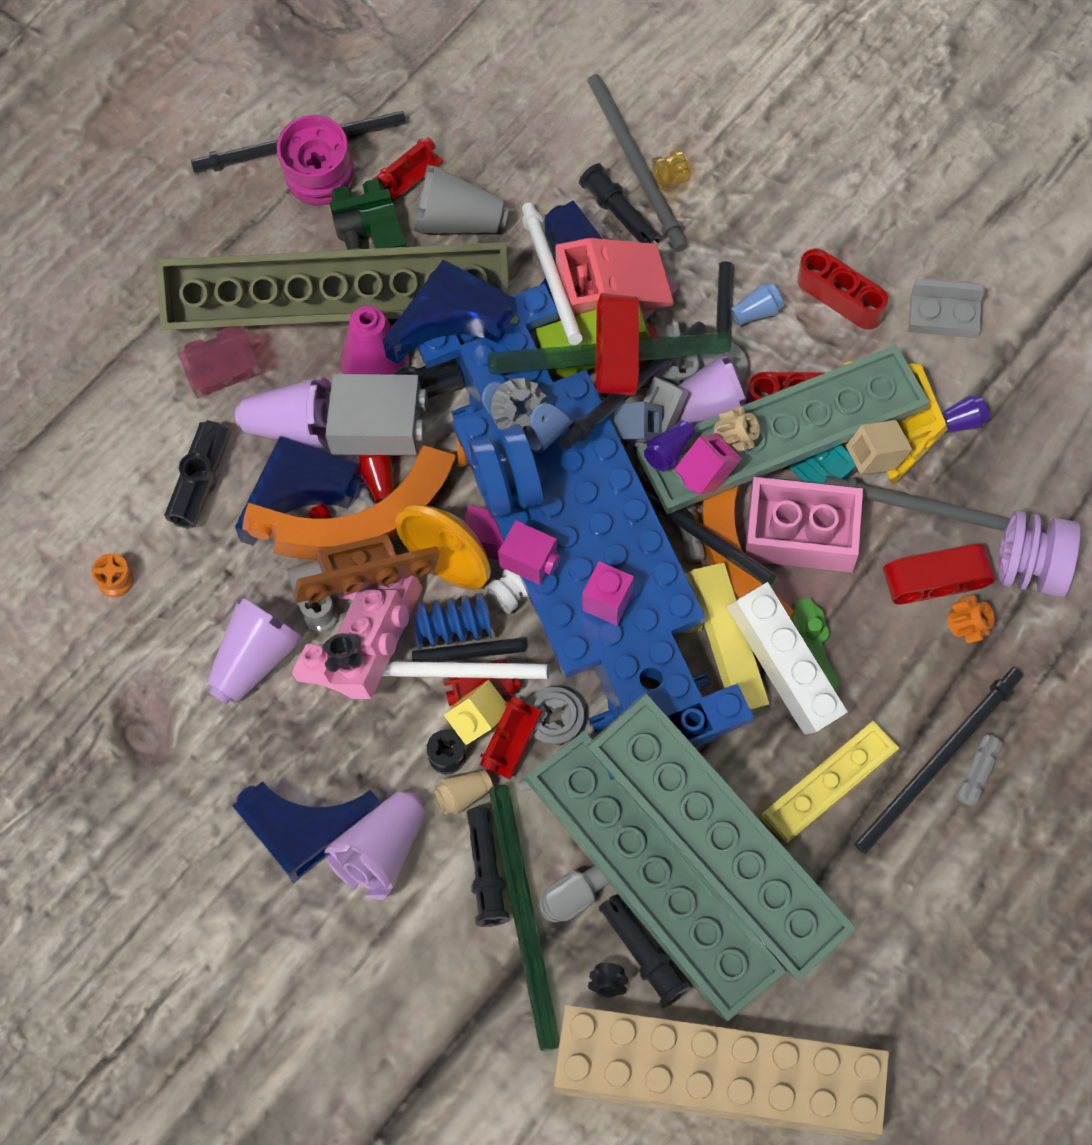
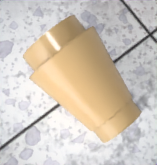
M483 769L479 772L476 771L441 779L440 784L434 786L433 790L441 811L445 815L451 812L456 815L492 791L493 785L488 773Z

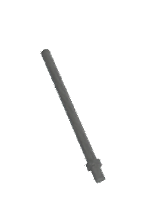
M598 74L590 76L587 81L663 226L661 232L665 238H669L676 252L685 250L688 245L681 233L682 226L680 222L674 220Z
M827 475L824 482L825 485L862 488L863 499L1000 531L1007 529L1010 521L1008 517L858 483L856 478L848 477L845 480ZM1041 525V532L1045 533L1047 526Z

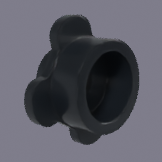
M345 633L336 634L323 644V649L328 657L325 661L326 669L336 672L340 668H358L361 666L363 658L358 651L361 645L360 639L357 636Z
M599 963L590 972L589 978L592 981L588 982V989L603 997H616L617 995L626 994L627 988L624 985L628 984L629 978L625 975V969L620 965Z

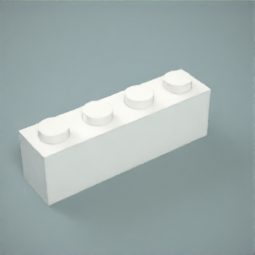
M768 582L726 606L804 735L818 732L847 713L846 708Z

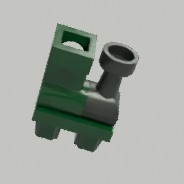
M378 178L368 180L362 184L363 195L352 197L350 188L346 186L332 190V202H329L337 237L345 242L347 250L365 249L362 248L361 237L369 235L374 249L407 247L389 189H384Z

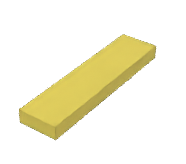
M725 563L706 566L688 572L694 594L706 617L704 625L724 689L738 683L750 710L769 705L753 651L726 606L736 601Z
M872 721L765 810L760 818L787 846L896 754L899 747Z

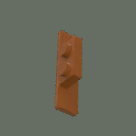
M388 534L318 550L316 558L322 573L299 578L296 583L294 598L296 603L304 601L314 603L333 594L342 592L344 594H352L363 587L375 584L381 586L389 585L399 578L412 575L414 577H422L435 569L440 551L437 546L396 555Z

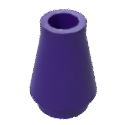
M968 395L941 412L948 429L944 434L982 428L983 423L990 421L987 406L981 395L975 397Z
M680 420L676 425L647 442V448L644 450L645 459L658 471L663 472L674 468L689 442L695 437V429L687 421Z

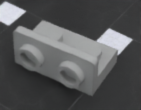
M936 278L916 279L910 295L908 332L978 338L981 321V301L985 293V286L974 284L970 281L950 282L940 281Z

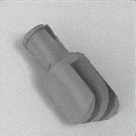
M595 865L584 873L571 871L544 891L543 896L539 900L540 913L546 920L554 923L572 919L594 904L595 893L608 885L609 882Z

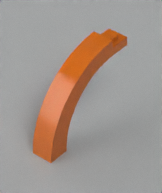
M421 445L415 464L404 481L381 502L358 513L337 518L310 519L280 513L248 503L242 529L258 539H275L273 550L275 554L309 560H317L318 550L388 534L390 541H393L399 537L395 525L398 514L402 509L411 505L432 507L445 486L456 455Z
M743 484L704 499L701 510V524L740 551L742 549L736 533L734 509L737 496ZM702 543L709 566L725 563L736 600L763 585ZM776 594L792 621L795 611Z

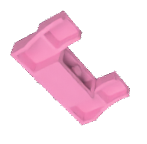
M412 575L399 578L389 585L381 586L375 584L363 587L352 594H344L343 592L336 594L338 599L353 600L337 634L345 633L357 636L360 639L361 645L358 651L363 658V663L358 668H340L336 672H331L325 667V661L328 657L323 649V645L306 644L292 671L296 681L325 686L351 699H372L423 589L418 578Z

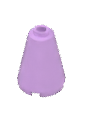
M728 354L720 356L678 385V387L688 391L689 394L676 424L680 420H685L693 426L716 417L721 412L746 405L743 390Z
M323 377L314 378L243 398L235 410L236 423L247 434L318 449H327L329 446L325 434L330 401L328 392H331V383Z
M241 597L235 605L206 681L212 686L209 693L226 704L229 703L231 698L239 702L299 644L302 636Z
M395 792L328 845L325 849V853H330L326 859L328 865L338 877L353 889L360 884L369 889L365 896L377 900L386 899L395 886L425 818L422 800L412 792Z

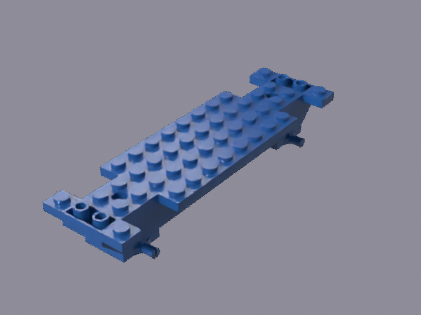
M545 284L413 333L414 342L427 369L457 358L464 385L469 394L470 404L451 411L452 425L471 469L472 459L468 444L469 439L488 434L494 440L499 455L501 454L499 445L501 430L497 427L482 402V394L488 384L492 382L503 384L508 380L525 378L537 383L542 393L547 395L546 403L559 409L572 422L578 418L582 419L601 403L586 370L553 381L528 330L558 319V311ZM609 416L591 430L589 438L582 442L578 441L568 450L560 445L559 438L569 430V427L544 452L540 454L532 452L541 484L543 503L523 509L516 501L511 488L510 493L513 504L511 513L495 517L494 521L503 541L515 520L557 539V554L560 555V560L554 573L551 576L546 574L541 585L521 576L519 577L565 679L595 667L598 673L600 685L608 700V711L588 718L592 731L595 733L606 728L643 693H646L695 748L716 740L720 735L752 723L754 716L738 683L702 698L699 689L711 686L710 679L707 677L706 671L692 676L673 635L705 623L706 617ZM599 561L634 576L633 596L617 626L583 611L582 593ZM647 678H654L661 685L656 689H647L641 685V682ZM607 771L610 780H613L614 777Z

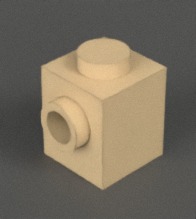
M897 420L863 424L845 445L860 475L895 470L912 450Z

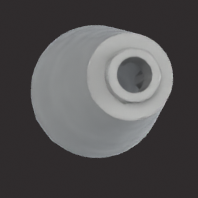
M427 165L424 176L425 182L421 189L414 223V232L497 233L498 227H505L509 208L503 207V199L436 166Z

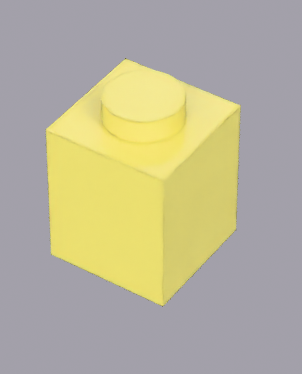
M487 680L463 696L444 714V717L465 745L491 730L500 721L507 706H505L504 699L492 683Z

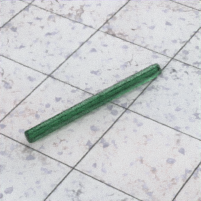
M727 332L639 339V361L724 354L730 352L732 343ZM596 343L492 352L488 354L487 366L491 374L596 365Z
M498 785L489 789V796L539 1049L541 1051H552L559 1048L560 1039L509 787L507 785Z

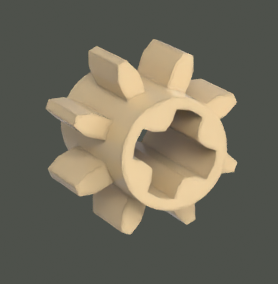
M743 406L719 413L721 421L716 422L714 434L717 433L736 453L755 447L753 440L759 437L760 426L757 418L752 413L744 414Z

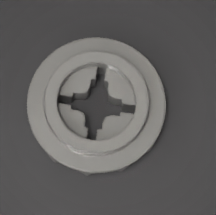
M525 378L508 380L501 384L493 395L491 401L492 418L500 430L520 424L526 437L534 435L535 431L531 426V415L538 405L546 403L547 395L542 393L537 383ZM527 398L525 408L529 411L530 415L520 414L517 418H514L517 408L511 400L519 402Z
M560 687L544 688L536 692L527 702L528 705L543 711L531 735L543 745L555 744L560 746L564 742L573 740L580 729H582L584 721L583 706L577 696L567 689ZM546 708L554 713L564 710L561 714L563 727L555 722L544 723L548 719Z

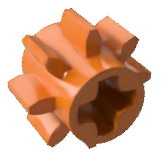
M972 595L960 598L958 603L952 604L953 610L949 611L947 620L949 629L954 636H965L966 643L969 644L982 641L983 636L990 635L989 629L993 628L995 617L991 606L987 602L977 603L976 596Z

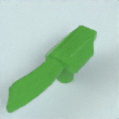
M811 598L794 601L795 613L792 620L793 624L836 692L840 680L834 672L822 645L829 637L823 610L817 607Z

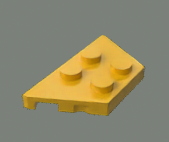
M921 364L908 365L930 404L927 410L897 421L912 450L895 470L886 471L891 484L897 483L948 430Z

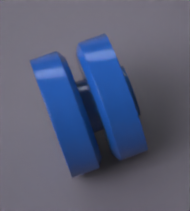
M520 424L500 431V455L494 440L488 434L468 440L475 481L481 497L483 496L491 519L511 513L513 507L510 493L511 488L516 501L523 509L543 503V494L535 461Z

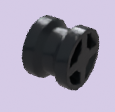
M440 730L429 738L426 746L431 767L436 772L444 775L459 771L466 759L464 742L459 735L451 730Z

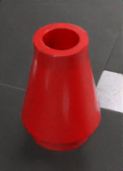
M359 455L360 463H358L357 467L370 489L375 503H379L394 491L392 457L390 455Z

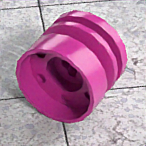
M308 115L290 122L281 131L277 141V155L286 184L293 196L306 204L315 206L328 205L329 202H332V190L334 188L346 186L351 189L355 177L354 164L349 152L347 137L338 123L329 117Z

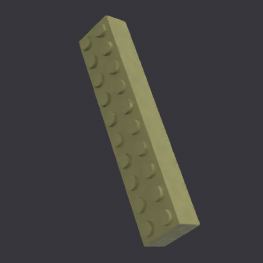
M507 242L155 260L161 330L349 321L352 313L363 306L378 308L386 319L454 316L465 314L509 297Z

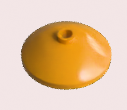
M426 505L407 506L398 514L395 521L396 530L409 552L434 546L438 547L440 555L435 569L431 571L433 574L451 585L467 590L480 589L489 580L491 571L487 553L475 532L464 520L447 511Z

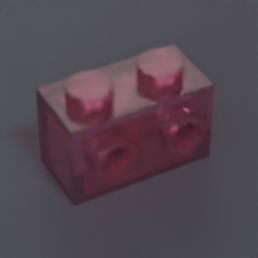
M236 327L225 328L216 334L217 337L205 342L203 340L192 341L184 346L183 351L177 353L197 399L262 373L243 327L238 329Z

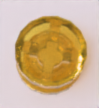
M679 149L671 151L667 157L657 156L652 159L654 176L662 190L670 188L675 182L685 183L690 180L688 164Z

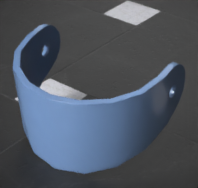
M500 382L488 384L482 394L483 405L491 417V401L495 391L502 384ZM526 399L519 402L511 400L517 408L514 418H517L520 414L530 415L529 411L525 408ZM541 403L532 412L531 426L535 433L526 437L531 452L538 454L544 452L572 424L569 417L551 404Z

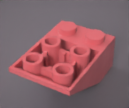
M587 238L556 245V267L574 316L597 309L601 293L637 296L643 312L673 306V299L657 244Z

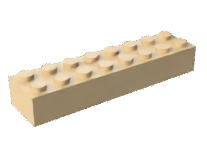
M565 1005L553 1088L554 1094L876 1141L883 1134L889 1051Z

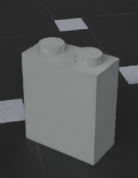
M333 374L325 434L331 454L417 455L418 441H424L425 436L424 420H420L421 411L427 410L428 403L427 389H421L419 376Z

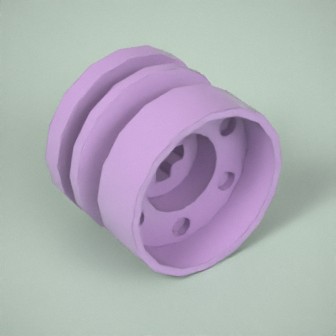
M1014 511L1007 529L1003 532L998 554L999 585L1011 587L1017 573V588L1026 590L1032 575L1037 576L1038 593L1065 597L1073 578L1079 551V522L1052 518L1044 533L1041 532L1040 515L1032 514L1026 528L1025 512Z

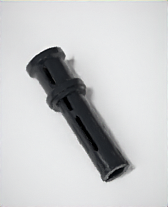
M596 163L589 167L580 177L579 185L583 189H588L597 198V204L600 208L609 209L638 242L654 244L652 241L655 240L659 244L662 236L623 196V187L619 183H614L604 173L605 168L601 163Z
M486 806L474 807L467 810L466 813L475 870V880L472 881L471 892L476 895L478 909L475 924L479 927H493L510 921L509 913L504 908L502 893L506 887L505 881L499 876L497 869L491 808Z
M618 894L610 897L612 902L609 904L607 900L604 901L598 910L603 913L640 965L639 972L642 980L649 981L661 998L659 1004L663 1009L667 1008L685 996L692 987L688 982H682L670 965L672 960L669 955H665L664 952H658L622 902L621 897Z

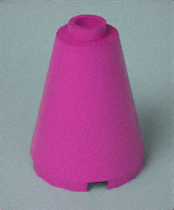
M363 306L352 313L340 356V367L343 374L393 375L401 367L409 366V353L405 344L378 308Z

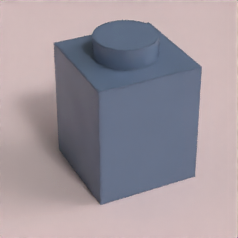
M648 402L623 403L609 415L621 443H647L662 433L661 405Z

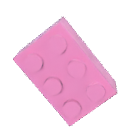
M753 477L749 500L745 554L761 563L853 573L859 555L863 489Z

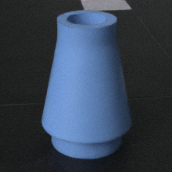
M772 282L767 285L762 283L737 305L730 308L736 323L742 326L746 323L778 314V310L784 307V302L778 289Z

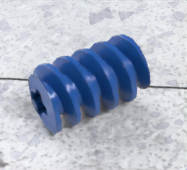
M482 593L477 594L475 605L471 604L468 596H462L460 607H457L453 598H448L446 609H442L438 600H433L431 611L427 610L423 602H419L417 612L413 614L418 649H422L424 638L426 637L431 646L436 647L440 635H442L446 644L450 645L452 644L454 633L458 635L461 643H464L467 640L468 631H471L476 641L481 640L483 629H486L492 639L487 602Z

